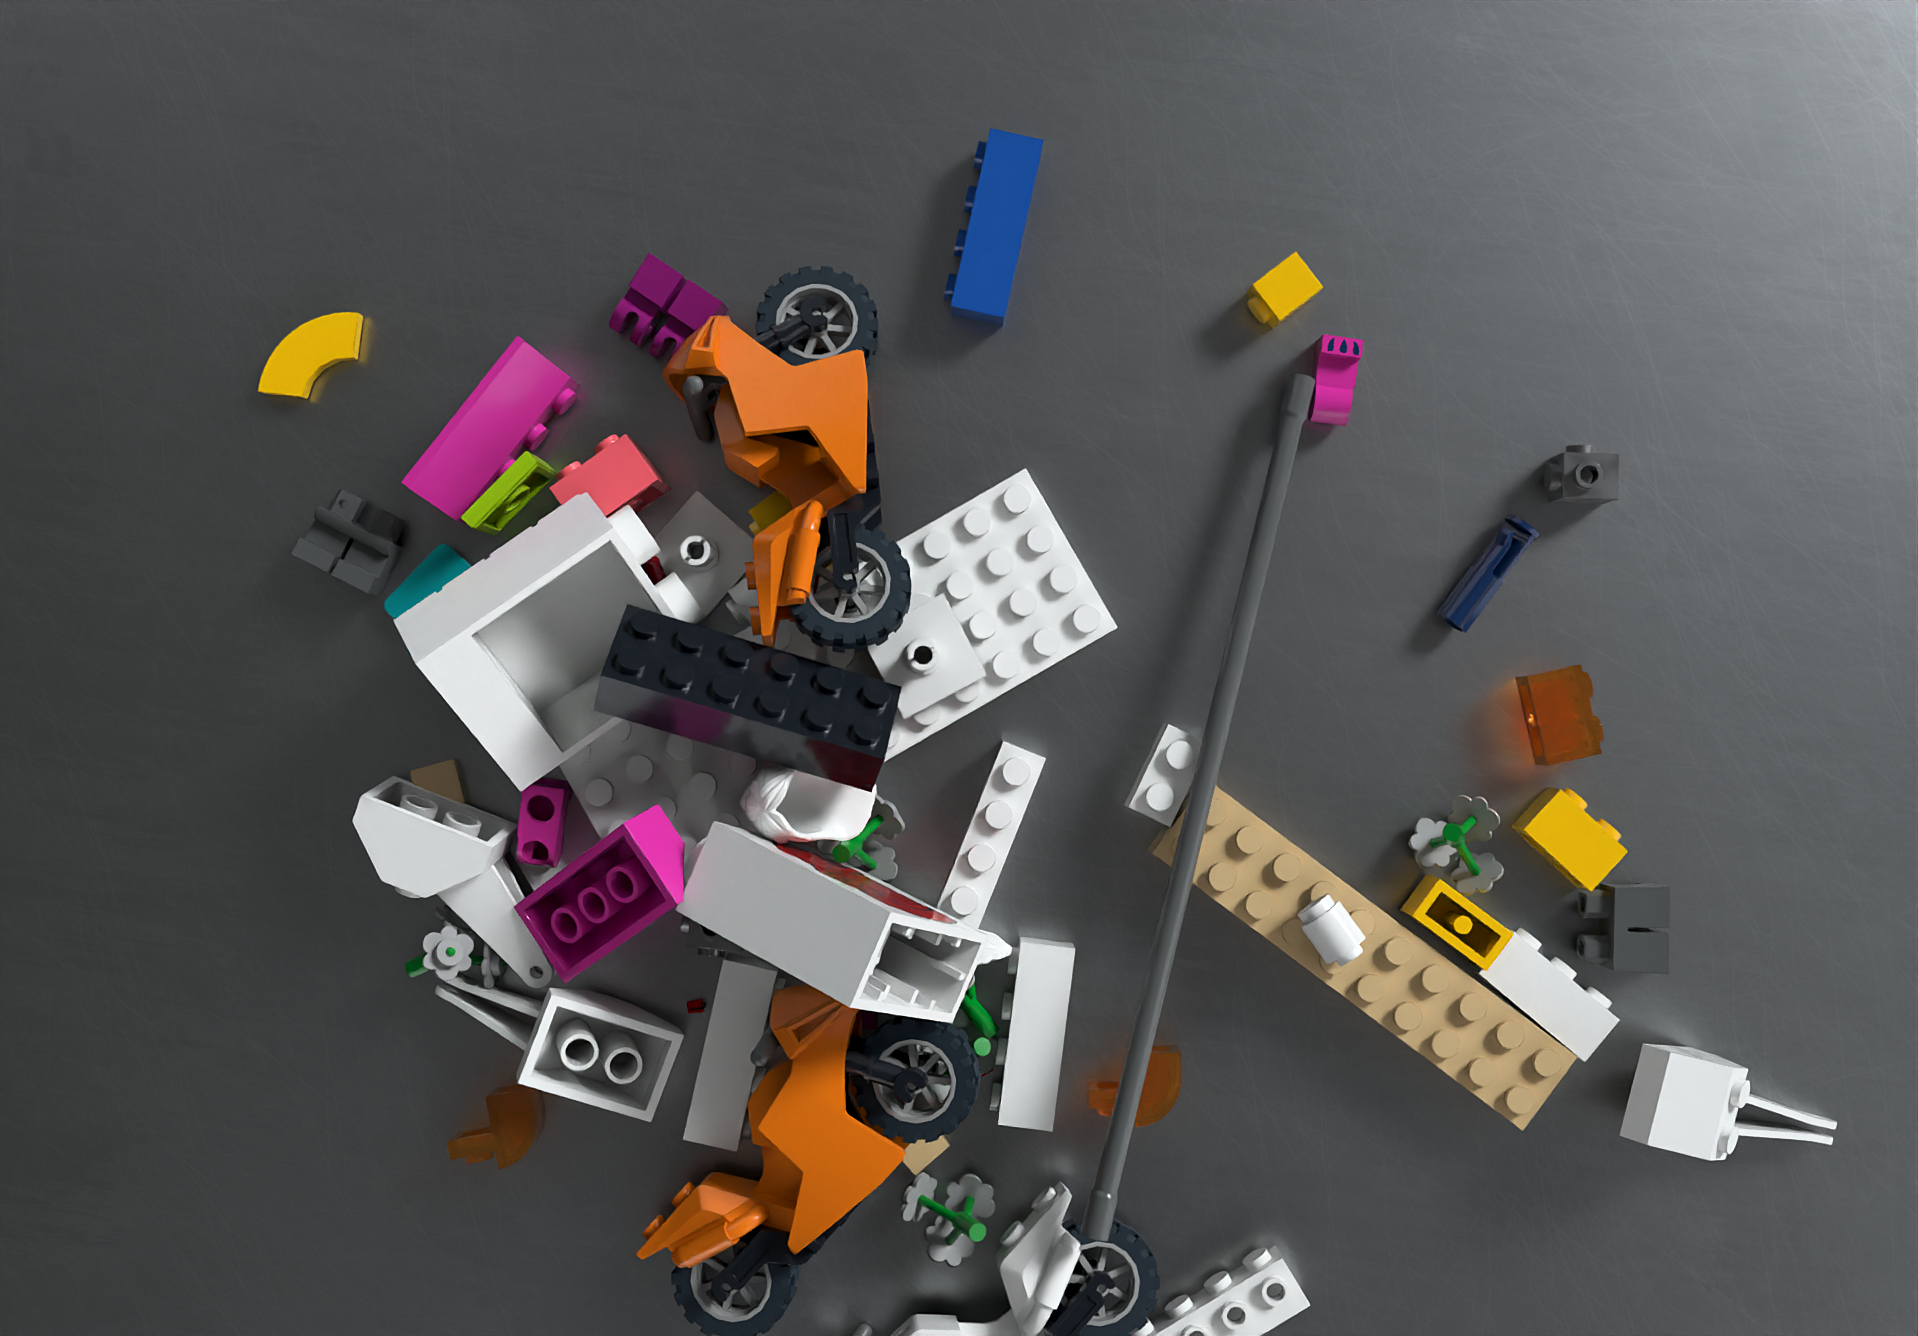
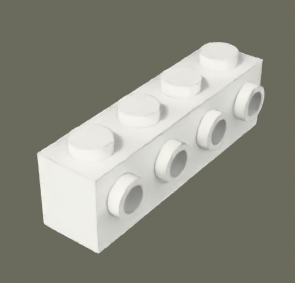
M1276 1246L1268 1250L1263 1247L1248 1254L1242 1261L1243 1265L1232 1272L1222 1271L1210 1277L1204 1283V1289L1191 1297L1181 1295L1166 1305V1312L1151 1321L1146 1318L1148 1320L1140 1330L1136 1327L1130 1332V1335L1261 1336L1311 1305Z

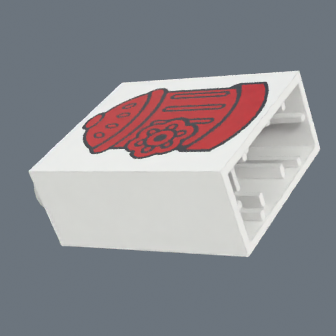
M716 821L713 822L707 838L701 840L693 848L686 861L684 877L687 885L684 889L683 901L676 908L677 912L850 1008L953 1023L990 936L846 862L839 863L835 861L832 855L823 854L816 848L790 841L778 844L776 841L765 838L760 833Z

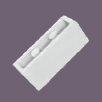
M1519 928L1516 932L1508 929L1514 935L1487 971L1472 963L1467 968L1536 1026L1578 1056V1059L1586 1062L1620 1021L1608 1010L1612 1002L1595 988L1589 986L1585 991L1576 984L1573 979L1577 973L1557 957L1549 961L1540 954L1538 949L1542 944L1522 928Z

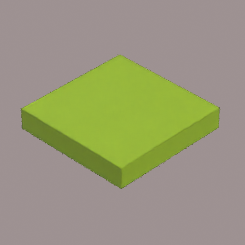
M525 451L460 518L474 530L491 536H497L556 476V471L544 460Z

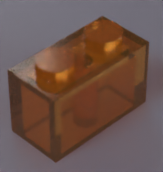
M1581 664L1565 665L1515 677L1535 765L1550 766L1602 754L1600 742L1604 740L1603 728L1599 718L1593 716L1589 698L1593 697V685L1589 674L1586 671L1583 672Z

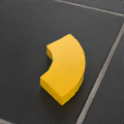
M355 312L323 315L293 330L279 343L269 357L260 379L258 392L308 399L313 382L326 368L340 361L358 360L363 315Z

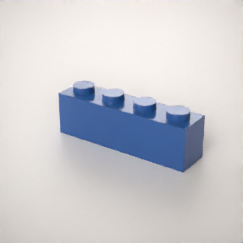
M990 128L987 142H978L973 168L979 169L981 172L978 185L968 186L963 212L971 214L968 230L959 229L954 249V256L961 257L958 274L949 273L944 294V300L951 301V315L1003 326L1044 140Z

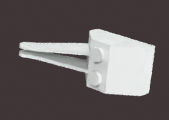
M392 776L361 795L352 822L381 881L395 886V890L399 894L411 898H427L437 894L510 965L528 986L542 988L557 974L556 970L514 909V906L525 897L504 855L510 851L518 824L423 789L396 776ZM536 966L542 968L543 972L538 971Z
M459 972L454 979L445 981L459 989L447 985H437L435 989L436 995L453 1003L525 1051L516 1073L519 1084L644 1121H652L684 1037L679 1027L632 1003L591 990L549 988L545 1000L542 1002L495 986L492 989H486L483 982ZM464 991L536 1017L535 1026L532 1027Z
M1643 1043L1619 1136L1645 1145L1713 1161L1725 1160L1726 1155L1733 1152L1738 1135L1806 1140L1832 1145L1833 1137L1817 1131L1787 1124L1736 1118L1738 1107L1743 1108L1746 1103L1815 1126L1836 1129L1837 1122L1750 1094V1082L1746 1080L1748 1069L1722 1057L1691 1047Z

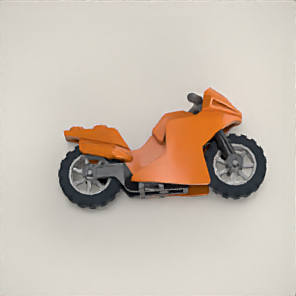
M811 266L799 268V273L791 275L788 272L779 278V283L776 286L771 284L764 293L765 301L760 302L757 308V337L753 339L731 322L730 316H710L704 325L682 342L664 367L662 376L668 387L686 404L696 436L701 441H709L714 436V430L707 410L715 411L714 418L725 464L729 470L760 489L766 485L771 486L782 493L791 503L792 510L756 535L752 543L754 561L745 562L748 591L757 590L759 606L750 607L753 636L762 635L764 646L774 648L780 620L789 619L790 622L796 624L803 635L806 633L810 636L814 644L822 648L824 645L830 646L832 651L838 653H845V649H855V653L868 650L869 645L876 643L879 646L888 640L889 634L893 631L896 633L901 627L903 618L908 613L910 607L912 587L910 568L907 559H904L901 555L900 547L894 541H888L886 534L879 530L882 524V499L866 372L870 365V357L875 355L878 345L876 305L873 300L869 299L866 287L862 283L857 285L853 282V276L844 271L841 274L835 273L833 268L828 266H821V270H811ZM826 304L833 306L828 313L825 312ZM844 313L850 320L851 327L831 325V323ZM830 336L848 337L846 343L837 349L830 340ZM858 559L867 563L860 570ZM830 562H832L833 573L824 568ZM874 569L879 572L883 581V586L860 584ZM820 577L834 585L833 588L816 593ZM860 595L882 597L879 604L869 611ZM834 598L837 607L834 615L825 612L818 603ZM857 610L862 615L855 618H842L844 612L853 613Z
M796 985L776 990L771 1003L770 1027L766 1030L750 1055L751 1062L755 1066L761 1067L767 1064L778 1046H782L787 1054V1057L781 1059L766 1073L748 1100L747 1106L753 1144L761 1146L764 1164L761 1179L758 1182L721 1172H712L697 1187L689 1181L670 1202L677 1208L666 1220L659 1214L641 1234L647 1242L636 1253L643 1260L666 1247L672 1252L671 1259L676 1264L675 1269L671 1272L672 1285L676 1284L677 1290L674 1293V1298L677 1305H682L685 1309L684 1316L691 1324L696 1322L702 1327L700 1331L707 1336H712L713 1333L719 1336H756L757 1333L761 1332L764 1334L768 1332L783 1316L796 1294L797 1287L795 1285L799 1278V1265L808 1262L822 1248L835 1230L847 1221L859 1204L884 1182L904 1159L906 1154L904 1150L909 1144H916L917 1140H925V1143L938 1140L941 1135H949L957 1129L958 1125L968 1116L978 1097L979 1083L981 1082L982 1075L981 1068L978 1067L977 1063L979 1057H977L973 1048L967 1042L969 1037L961 1028L956 1030L951 1026V1023L897 1015L894 1019L883 1022L868 1039L862 1038V1009L850 1008L810 985ZM907 1045L908 1053L897 1050V1048ZM917 1045L927 1046L935 1051V1053L932 1055L925 1051L918 1052ZM940 1057L947 1064L950 1075L933 1074L939 1067L938 1059ZM928 1083L950 1085L949 1092L942 1102L939 1101ZM894 1091L901 1101L906 1102L905 1105L897 1101L891 1092ZM922 1092L932 1108L923 1110L913 1108L916 1094ZM736 1246H741V1247H742V1248H740L739 1250L736 1251ZM726 1249L728 1263L715 1255ZM705 1263L719 1271L715 1278L707 1280L704 1270ZM762 1266L764 1267L765 1273L757 1272ZM747 1282L767 1284L761 1299L757 1298ZM739 1290L748 1304H732L734 1294Z

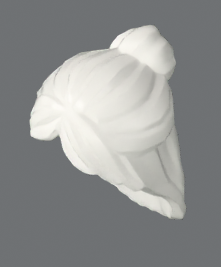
M774 764L762 769L756 775V779L744 790L739 804L745 811L749 821L753 823V828L757 833L762 834L771 841H776L778 844L787 843L788 841H847L858 836L871 817L872 806L877 795V785H874L872 792H868Z

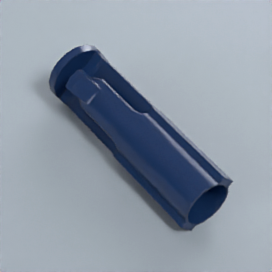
M1512 514L1506 516L1505 522L1477 562L1470 566L1436 612L1440 619L1458 631L1465 633L1468 631L1502 585L1504 577L1521 554L1539 536V533L1523 519Z

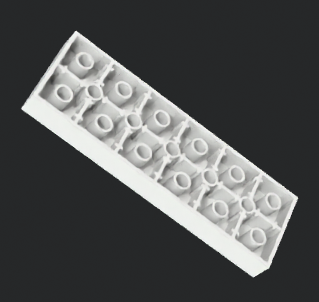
M1026 468L896 542L901 549V555L904 559H907L910 568L912 587L908 611L944 593L987 676L904 719L897 706L884 762L1118 628ZM864 561L859 564V570L862 567H864L867 563ZM874 569L860 584L883 586V581L879 572ZM827 582L818 587L816 593L833 588L834 585ZM860 595L869 611L879 604L882 597ZM834 598L818 603L825 612L834 615L837 608ZM857 610L853 613L844 612L842 618H855L862 615ZM789 619L780 620L774 645L775 649L884 681L868 650L855 653V649H845V653H838L832 651L830 646L824 645L822 648L811 641V637L806 633L803 635L794 622H790ZM752 626L734 635L735 637L764 645L762 635L753 636ZM624 719L565 760L559 767L601 840L624 822L659 804L685 843V870L686 861L691 851L701 840L707 838L714 821L757 832L753 828V823L749 821L745 811L741 808L739 804L740 798L743 796L744 790L756 779V775L762 769L774 764Z

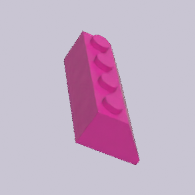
M517 335L401 483L454 520L468 525L460 517L528 449L533 451L543 442L549 431L546 426L556 413L562 415L570 408L577 396L574 390L579 384Z
M659 804L621 824L514 906V909L564 984L683 901L685 843Z

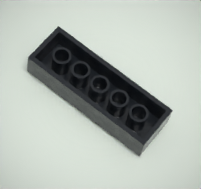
M627 604L600 676L594 711L872 792L885 760L902 687Z

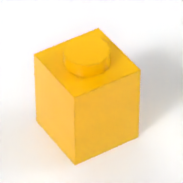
M1295 251L1251 285L1246 293L1250 299L1247 305L1258 321L1261 323L1267 321L1274 329L1316 297L1323 289V286Z

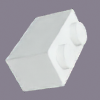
M1162 724L1124 805L1171 827L1193 781L1202 740L1174 726Z

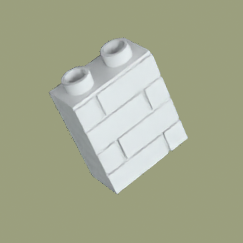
M587 492L581 495L577 494L539 520L535 527L532 528L530 526L490 554L491 557L486 560L482 559L444 585L441 591L438 593L435 591L393 620L415 664L520 792L624 720L594 711L600 676L627 604L695 625L706 618L675 572L653 585L641 565L657 555L661 550L633 509L626 505L609 518H606Z

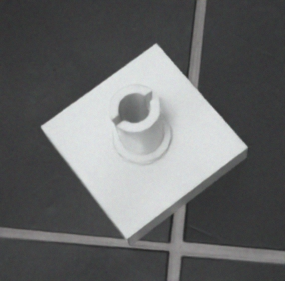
M696 491L654 539L661 550L655 556L660 559L666 577L675 572L706 618H709L729 595L727 590L739 583L746 575L745 562L754 561L753 538L699 491Z
M944 593L908 611L903 618L901 627L896 633L893 631L889 634L888 640L883 644L877 646L875 643L868 646V651L884 682L902 687L898 708L904 719L987 676Z

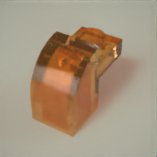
M1153 1045L1134 1121L1135 1127L1147 1126L1159 1121L1175 1105L1181 1088V1052L1176 1045ZM1086 1081V1100L1089 1109H1097V1114L1111 1116L1120 1081Z
M522 1084L495 1088L485 1097L490 1126L461 1131L447 1141L450 1160L465 1157L467 1164L478 1163L493 1158V1152H496L499 1170L519 1161L535 1145L544 1129L546 1110L542 1090Z

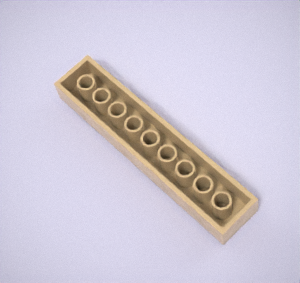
M1215 786L1192 883L1523 1131L1578 1056ZM1189 794L1183 800L1171 827L1165 825L1148 847L1151 853L1170 867H1172ZM1327 893L1334 902L1340 901L1366 937L1359 944L1363 952L1344 966H1340L1337 961L1330 964L1324 961L1301 929L1303 922L1297 915L1310 903Z

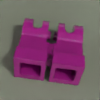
M648 253L628 285L630 288L613 311L609 320V328L618 334H622L639 317L631 333L630 342L640 347L654 334L659 319L664 313L670 318L655 333L648 354L655 359H659L676 342V347L669 358L670 360L682 342L704 325L710 316H725L729 309L710 293L689 279L687 280L673 268Z

